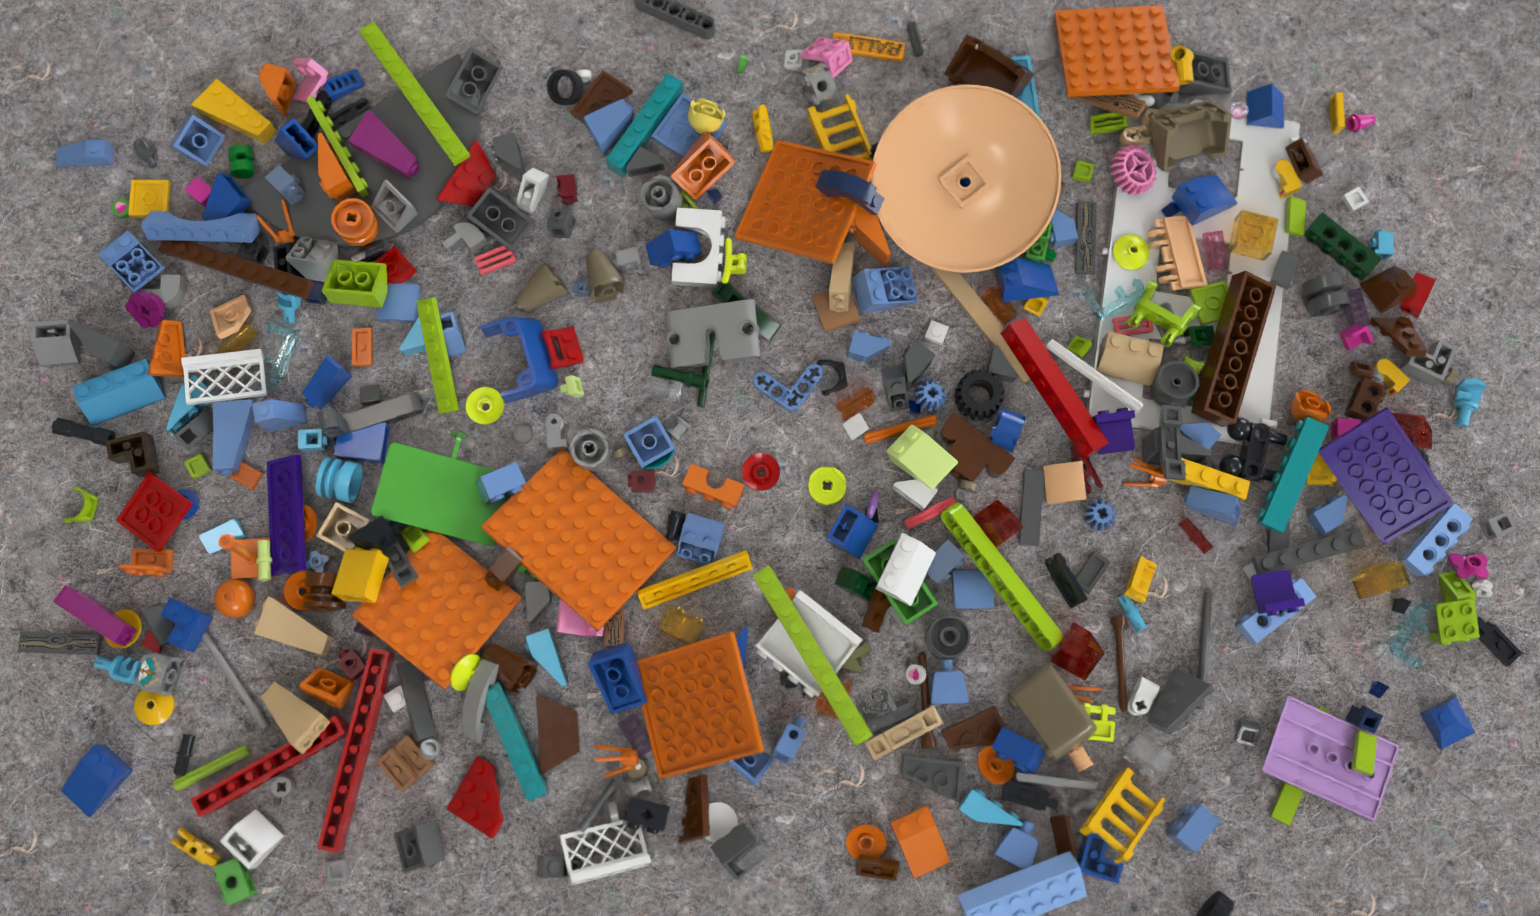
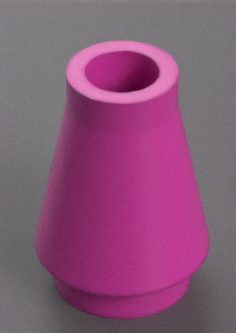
M1352 114L1346 120V127L1349 131L1358 132L1375 124L1376 117L1374 114Z

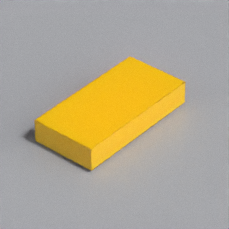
M1336 92L1329 100L1332 134H1339L1345 127L1343 92Z

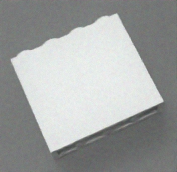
M800 590L792 600V603L836 674L863 639ZM777 619L760 642L756 644L755 648L758 649L756 653L763 659L768 657L772 660V666L779 672L784 670L788 673L789 676L787 678L795 685L799 682L804 686L803 691L810 697L814 695L818 697L822 692L779 619Z

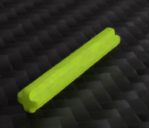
M243 745L173 781L174 788L180 791L249 756L250 751L248 747Z

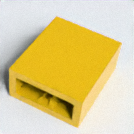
M357 547L354 550L345 549L332 594L343 601L376 603L389 558L383 555L381 550L375 548L370 550Z

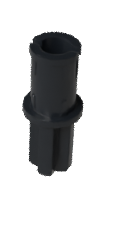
M182 735L179 752H176L178 756L173 771L174 774H186L189 759L193 756L191 752L196 736Z

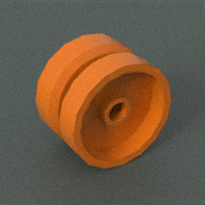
M348 198L341 201L335 206L331 214V223L334 230L347 244L353 246L366 245L376 237L379 231L377 216L370 206L360 199Z

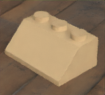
M1108 331L1102 339L1096 370L1102 375L1151 387L1161 363L1164 345Z

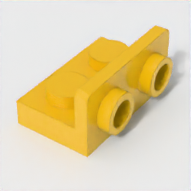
M1318 452L1307 477V484L1334 487V482H1337V478Z

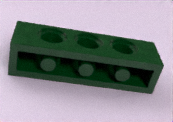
M1323 212L1304 232V236L1310 243L1318 246L1324 254L1332 257L1339 266L1345 267L1353 277L1361 281L1372 272L1382 259Z

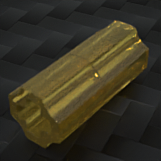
M244 322L238 332L228 336L216 348L221 353L237 352L258 334Z

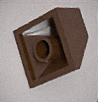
M1392 266L1360 283L1361 288L1380 314L1414 297L1417 289L1416 283L1407 271L1396 266Z

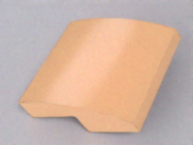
M1082 461L1043 466L1047 504L1086 500Z

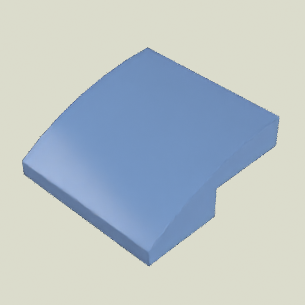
M403 283L387 284L388 293L383 307H377L376 320L380 322H416L418 311L416 301H419L420 286Z
M980 570L952 571L954 609L994 608L993 586Z

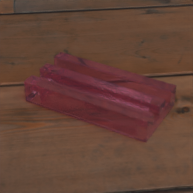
M1223 231L1203 233L1207 269L1227 268ZM1209 236L1211 238L1214 264L1212 263ZM1215 236H1218L1221 264H1219Z

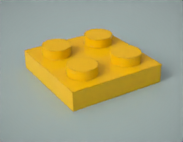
M131 180L128 215L131 218H146L151 211L169 212L171 182L169 180Z

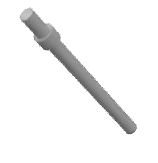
M205 632L202 636V641L248 708L249 715L257 721L262 730L267 729L269 724L262 715L263 711L259 705H255L208 633Z

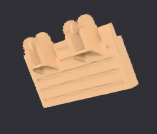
M1175 216L1154 220L1155 228L1163 229L1148 231L1146 233L1147 238L1161 237V240L1153 241L1149 246L1151 249L1160 248L1164 263H1172L1155 268L1157 273L1170 272V275L1160 277L1158 279L1159 283H1169L1171 291L1193 289L1208 285L1193 227L1185 216Z

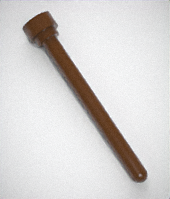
M1110 617L1111 625L1115 629L1119 705L1120 710L1126 712L1128 710L1123 629H1125L1127 621L1126 617Z
M920 653L918 655L919 665L923 666L926 670V679L920 684L922 711L930 708L926 654ZM932 730L924 733L922 740H920L921 749L937 748V741L932 735Z

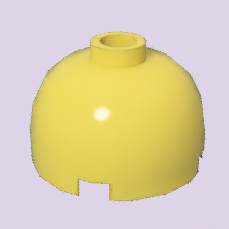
M698 99V102L692 100L687 114L690 125L699 134H704L707 131L709 133L717 131L721 127L726 115L723 108L720 111L716 103L705 99Z

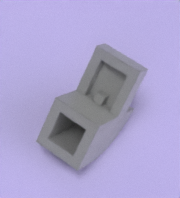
M466 222L452 226L456 233L448 235L444 242H442L449 254H452L464 244L475 254L489 244L485 236L475 225Z
M161 275L160 289L141 290L156 294L163 301L165 308L171 309L178 306L184 300L187 280L181 275Z

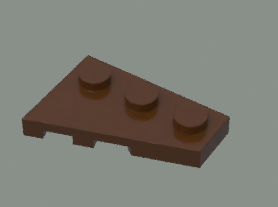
M602 70L572 109L571 115L585 124L584 116L622 98H626L633 93V90Z
M1371 318L1370 324L1373 327H1379L1381 329L1380 333L1383 336H1389L1393 340L1392 344L1405 356L1426 355L1427 349L1409 318Z
M992 706L941 730L948 748L953 750L993 745L1002 727L1005 728L996 706Z
M698 775L688 779L685 798L687 813L686 817L682 818L681 824L685 826L683 836L679 837V843L681 844L710 836L707 775Z

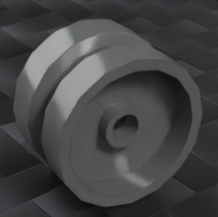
M1170 361L1164 364L1156 374L1150 388L1151 395L1160 406H1181L1183 408L1190 402L1198 390V374L1187 363Z

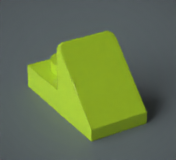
M1456 571L1438 574L1444 602L1464 599L1476 600L1477 594L1464 579L1456 576Z

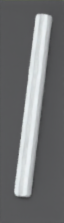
M1054 339L1048 342L1046 347L1048 350L1136 413L1142 409L1143 403Z

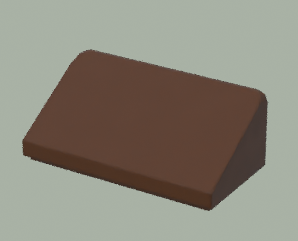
M1063 814L1050 817L1057 854L1061 855L1070 851L1073 856H1077L1069 816Z

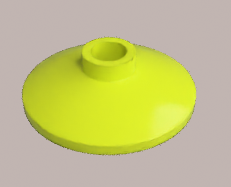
M1123 235L1113 246V257L1116 263L1124 269L1138 270L1149 260V246L1138 235ZM1131 247L1136 250L1135 253L1131 251Z
M481 387L474 390L466 401L468 416L478 424H491L497 421L504 411V400L501 394L490 387ZM488 404L489 409L483 410V406Z
M469 654L457 662L450 676V684L455 690L464 691L468 689L472 676L482 661L481 658L476 654Z

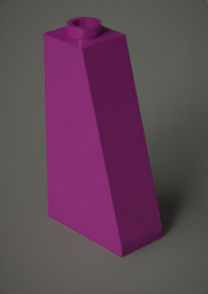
M368 110L348 142L352 148L410 180L412 175L415 176L419 170V163L416 157Z
M67 585L63 587L53 601L119 645L126 646L137 631L136 628L90 594Z

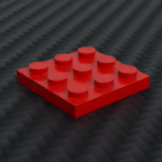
M148 472L116 521L154 551L161 552L193 503L154 473Z

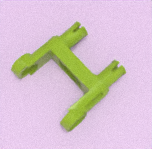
M1151 280L1146 286L1142 297L1134 306V312L1127 320V324L1131 326L1134 322L1132 328H1137L1142 319L1146 318L1167 330L1160 339V342L1164 345L1168 341L1165 346L1170 347L1176 337L1182 335L1190 322L1196 319L1202 307L1196 303L1193 306L1191 305L1182 318L1151 301L1159 284Z

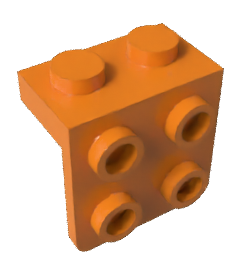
M133 548L131 565L119 564L118 569H122L125 574H132V576H145L146 574L153 577H164L165 574H172L175 551L162 550L161 552H156L153 549Z

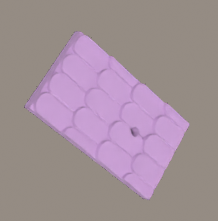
M1287 696L1261 772L1375 821L1399 745L1374 735L1377 737L1373 775L1368 776L1355 770H1350L1347 764L1350 763L1352 765L1355 732L1361 730L1371 735L1374 734Z

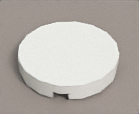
M723 802L709 804L710 836L705 838L715 843L738 825V817L731 806Z

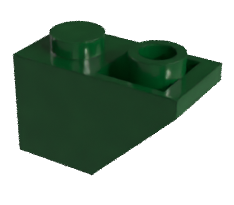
M843 566L834 583L846 592L870 602L873 591L877 586L876 582L859 571Z

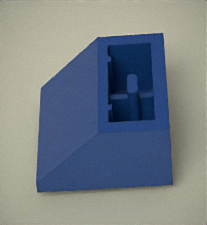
M845 504L826 541L860 560L878 525L863 513Z

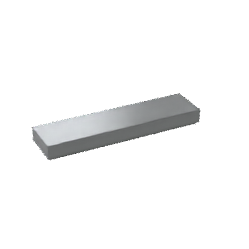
M1016 772L1013 774L1014 781L1095 791L1097 788V783Z

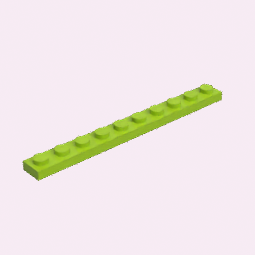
M373 21L359 29L358 31L453 165L456 166L471 157L376 23Z
M770 565L753 574L754 580L855 747L873 737V734Z

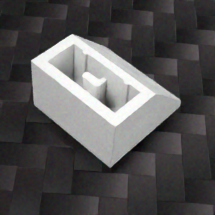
M255 809L234 825L220 842L248 869H252L260 865L282 841L285 835Z

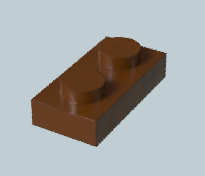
M874 589L861 625L876 633L880 631L889 606V600L883 592Z
M859 855L856 875L896 881L899 861Z

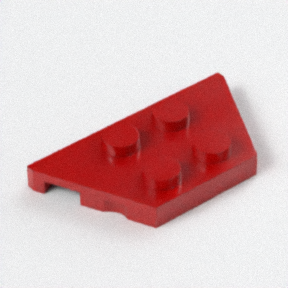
M473 141L467 150L471 157L457 165L436 197L437 201L474 207L485 191L492 185L497 176L478 141Z

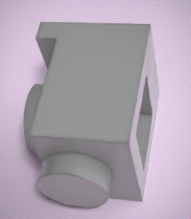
M637 246L615 251L617 258H614L613 261L616 270L620 269V271L630 272L636 267L639 270H643Z
M1509 511L1479 522L1487 540L1497 538L1517 529L1515 519L1510 515Z

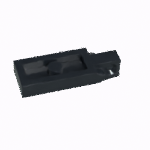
M1477 617L1480 636L1478 639L1505 667L1510 666L1522 652L1495 624H1491L1489 621L1484 622L1480 617Z
M1010 780L1005 783L1001 796L1002 800L1039 811H1045L1046 806L1057 809L1059 801L1050 799V793Z

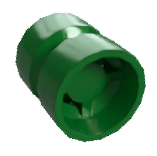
M233 145L229 147L230 175L241 179L253 177L255 175V165L252 162L254 160L253 148L248 145Z

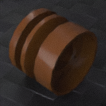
M306 573L305 587L314 589V592L304 594V598L313 599V601L304 602L303 607L318 612L346 610V604L337 602L341 599L332 594L338 573Z

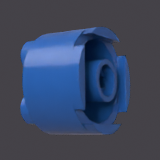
M1000 408L995 423L997 427L993 426L989 439L992 440V444L1013 452L1026 416Z

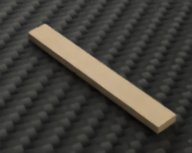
M931 267V270L992 346L998 345L1017 373L1020 381L1023 384L1029 381V376L1000 334L1005 328L960 273L942 271Z

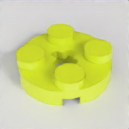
M820 467L810 476L808 483L809 494L815 502L824 506L836 504L845 494L846 479L836 468ZM823 482H826V483L831 482V483H832V485L830 486V487H831V490H828V489L824 490V489H823L824 485H823L822 483H823Z

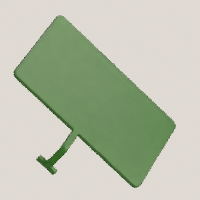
M451 431L450 435L456 436L451 458L403 444L391 443L371 509L373 516L380 517L383 515L387 520L490 547L496 545L497 542L485 533L481 526L508 501L509 496L508 494L504 495L501 501L491 504L490 501L484 503L475 482L481 476L495 470L456 459L461 438L466 439V435Z

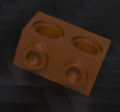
M1366 377L1359 380L1344 415L1353 419H1361V422L1378 413V405L1382 403L1386 395L1384 393L1386 386ZM1368 390L1373 393V397L1368 394ZM1361 406L1366 409V413L1362 412Z

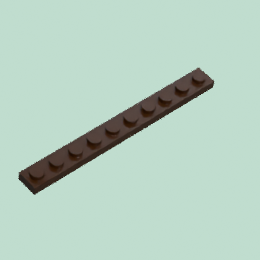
M163 240L158 249L163 254L303 300L307 299L314 285V282L309 279L190 241Z

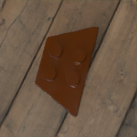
M536 696L540 774H543L580 752L578 711L541 696Z

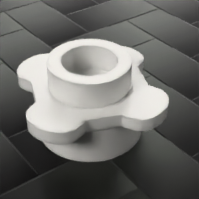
M1481 579L1472 584V588H1474V592L1477 594L1476 597L1493 596L1491 591L1493 584L1489 581Z

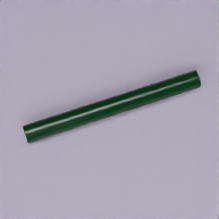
M710 333L709 363L707 366H703V376L710 374L715 334ZM699 389L697 407H705L707 390L704 392Z

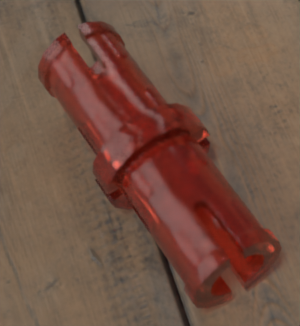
M1188 517L1178 524L1189 536L1188 539L1193 541L1203 554L1213 547L1202 534L1203 531L1198 529Z

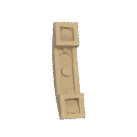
M933 705L865 742L875 761L944 722Z

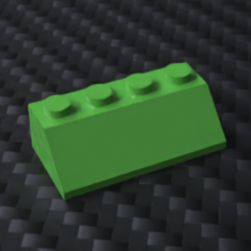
M895 538L862 559L877 584L897 544ZM922 582L911 606L885 594L905 626L938 605L924 582Z

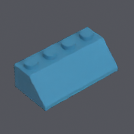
M148 359L140 360L72 386L77 403L92 426L166 399L159 376H147L150 365Z

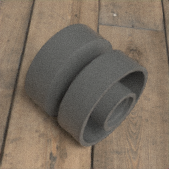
M1341 273L1322 275L1308 280L1301 285L1305 298H1315L1307 303L1311 317L1331 315L1351 305L1346 291L1337 292L1345 287Z
M943 616L928 627L925 634L926 647L936 658L942 660L953 659L964 653L970 643L969 628L958 617Z

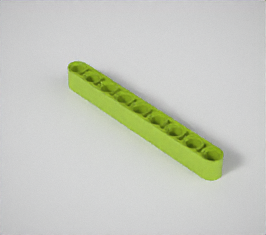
M956 502L941 513L943 523L1038 646L1046 652L1051 651L1063 640V634L965 507Z

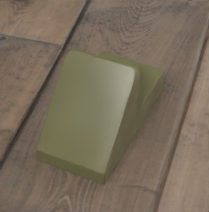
M866 642L853 651L840 669L864 674L856 659L859 658L862 661L870 655L868 651L872 648L869 643Z

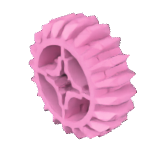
M1128 145L1121 148L1114 154V158L1111 160L1112 165L1109 167L1113 170L1110 174L1115 178L1113 182L1118 183L1117 188L1122 187V193L1127 192L1128 195H1139L1147 192L1154 186V182L1157 180L1155 177L1158 173L1155 170L1157 165L1153 163L1155 158H1151V152H1146V149L1140 148L1139 145Z

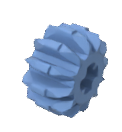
M930 379L928 382L923 380L921 385L916 387L917 392L914 393V397L918 399L915 404L921 403V409L926 407L928 412H931L932 409L937 411L940 406L945 404L944 399L947 397V394L943 393L945 387H939L940 381L934 384L933 379Z
M1102 498L1098 499V502L1092 500L1091 505L1085 507L1088 512H1085L1084 516L1089 517L1086 524L1092 522L1091 529L1094 530L1098 526L1099 531H1103L1104 528L1109 530L1111 528L1110 524L1114 525L1116 523L1113 518L1117 517L1118 514L1112 512L1116 506L1109 507V500L1105 503ZM1100 511L1102 512V518H1099L1098 512Z

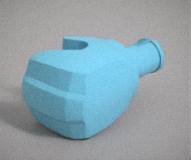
M277 291V294L280 296L277 299V305L283 309V321L287 323V318L289 317V323L295 322V309L300 307L302 299Z
M1463 379L1457 385L1454 396V407L1459 409L1455 423L1456 426L1468 427L1471 412L1478 411V403L1486 388V383L1480 379Z
M100 655L97 656L95 661L101 663H94L95 668L109 671V676L114 680L135 685V679L139 675L141 660L137 661L133 657L126 659L121 655L116 656L114 659L105 658Z

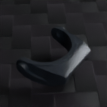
M827 359L818 360L817 365H829L837 371L839 376L837 384L831 389L822 391V395L829 396L830 393L840 391L848 386L844 363Z

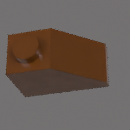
M1303 138L1285 147L1298 178L1308 184L1324 175L1316 157Z
M508 546L488 569L484 580L490 587L499 592L514 579L523 558Z

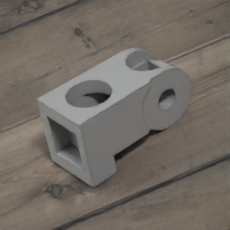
M556 413L548 415L545 423L549 451H560L562 448L569 450L567 439L562 437L564 422L561 416Z

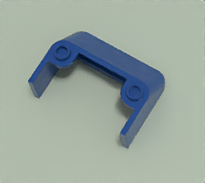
M508 317L480 326L486 338L501 333L510 337L520 336L529 369L523 370L518 374L517 383L519 388L500 393L506 404L547 392L557 387L559 382L556 370H552L550 367L551 360L545 340H542L541 333L544 330L538 319Z

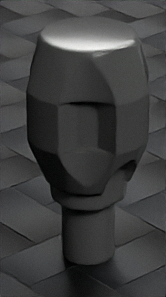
M144 138L135 140L133 146L139 158L147 162L150 168H155L157 163L154 160V150L150 143Z

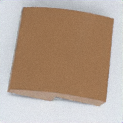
M829 291L812 296V302L825 333L860 321L851 293L849 311L843 312L830 310Z
M411 734L403 738L377 762L401 793L412 786L436 764L433 760H426L420 756V744L415 742V738Z

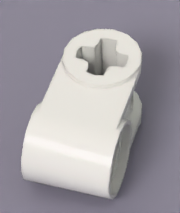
M1141 676L1136 682L1133 693L1128 701V712L1134 716L1147 713L1158 694L1160 686ZM1139 702V707H1141L1140 710H1137L1138 706L1135 705V703Z

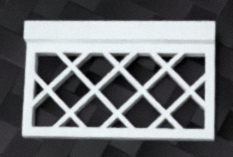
M261 349L181 358L187 405L267 396L264 367L265 356ZM252 365H260V370L255 376L247 371ZM238 367L241 372L235 378L228 374L231 368ZM212 370H219L221 374L215 380L208 376ZM198 372L201 376L194 383L189 379V373ZM245 373L252 377L246 385L238 381ZM225 375L232 380L226 388L219 384V381ZM204 378L212 382L206 390L198 386ZM257 381L261 384L262 390L252 391L249 387ZM235 383L243 387L236 394L229 391ZM215 386L223 390L218 396H212L209 393ZM195 388L203 392L199 398L191 399V392Z
M623 820L588 828L584 832L575 831L560 835L569 885L572 886L649 866L651 859L647 852L642 828L639 827L634 836H631L623 831L626 824L623 823ZM609 828L619 832L614 841L604 836V833ZM588 833H594L599 836L595 846L584 841ZM620 834L631 839L626 849L616 843ZM573 837L580 842L575 851L566 846L565 839ZM601 838L612 844L607 853L596 848ZM633 841L641 846L642 853L635 855L628 851ZM581 844L592 849L587 859L576 853ZM613 846L624 852L620 859L615 860L609 856ZM594 851L604 856L601 864L595 865L589 861ZM574 856L584 861L581 869L572 871L570 862Z

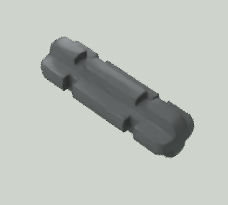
M913 21L907 23V30L911 46L914 49V56L918 57L923 55L924 50L921 45L919 30H917V23Z

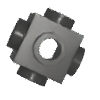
M552 209L547 219V228L552 238L571 237L572 230L576 225V219L573 217L570 209Z

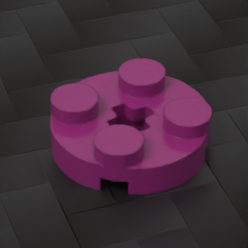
M145 290L135 292L129 297L128 303L125 306L126 310L142 328L158 326L166 318V315L164 316L166 308L163 301L152 292L147 293L144 292Z

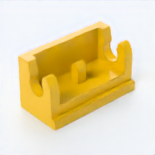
M1140 556L1133 565L1124 596L1144 604L1157 564Z

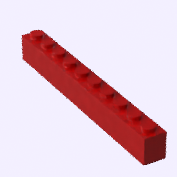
M370 648L317 849L334 853L343 852L395 653Z

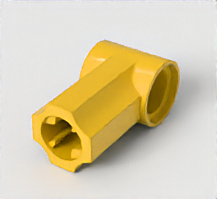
M1177 45L1172 49L1170 56L1175 61L1179 84L1187 85L1193 82L1192 61L1194 55L1188 48Z

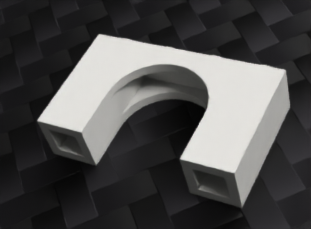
M677 208L676 230L701 233L710 240L712 248L709 256L700 263H673L672 285L716 288L717 284L721 282L722 271H718L719 264L723 263V253H720V246H724V235H721V228H725L726 217L722 216V210Z

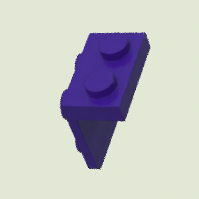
M1128 408L1116 409L1117 412L1115 413L1103 410L1098 411V415L1092 417L1109 442V444L1097 452L1098 454L1134 450L1135 443L1131 419L1135 418L1134 410L1128 411Z
M1289 570L1256 574L1251 577L1259 614L1267 613L1269 617L1280 615L1279 611L1286 610L1287 613L1298 612L1299 607L1305 606L1304 598L1296 599Z

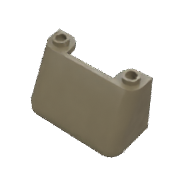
M1204 101L1153 114L1150 120L1157 167L1167 172L1176 167L1175 160L1200 153H1204L1211 159L1227 155L1232 113L1214 102Z
M1050 663L1040 668L1008 693L1009 698L1007 700L1013 709H1021L1044 741L1045 747L1043 751L1049 759L1052 757L1054 761L1058 760L1092 737L1097 730L1091 717Z

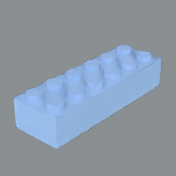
M1069 851L961 893L957 897L963 916H1039L1087 897L1080 866Z

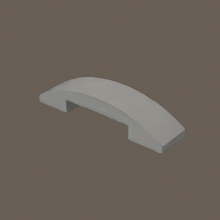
M482 659L472 676L463 706L464 735L477 742H482L486 723L481 721L488 687L495 684L499 668L498 664L486 659Z

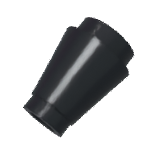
M671 510V513L668 514L666 537L677 540L686 520L685 513Z

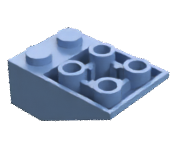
M128 230L98 253V256L134 293L165 269Z
M910 267L863 269L852 277L861 313L877 312L919 302Z

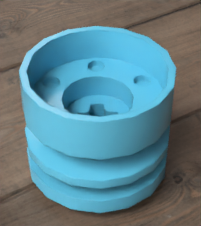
M326 457L318 470L316 494L319 497H327L328 499L336 496L338 501L353 503L357 498L362 483V465L346 461L343 464L340 459L335 460L332 457Z

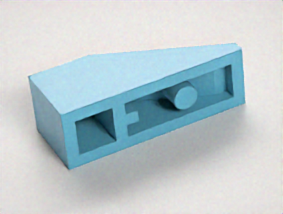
M546 629L526 636L527 642H524L527 653H531L563 687H568L569 685L551 630Z

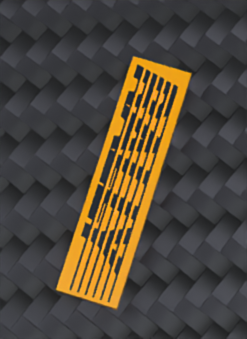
M838 32L833 34V39L849 41L852 55L902 62L905 47L903 42Z

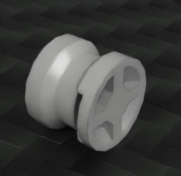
M278 777L272 783V792L277 797L291 796L296 790V782L291 777Z

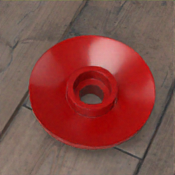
M757 453L751 455L744 462L742 477L746 485L751 489L766 491L774 487L778 482L780 467L776 459L771 455ZM762 470L765 474L764 476H758L757 472Z

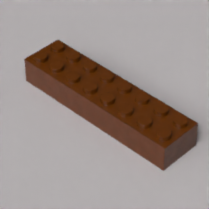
M1246 270L1232 275L1191 413L1221 427L1236 424L1276 285Z

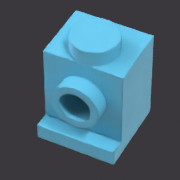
M1385 230L1375 231L1374 236L1369 241V248L1381 257V260H1387L1394 254L1393 233L1386 232Z
M322 429L298 430L299 450L304 453L326 451V446H329L330 439L322 433ZM315 439H318V444L313 443Z

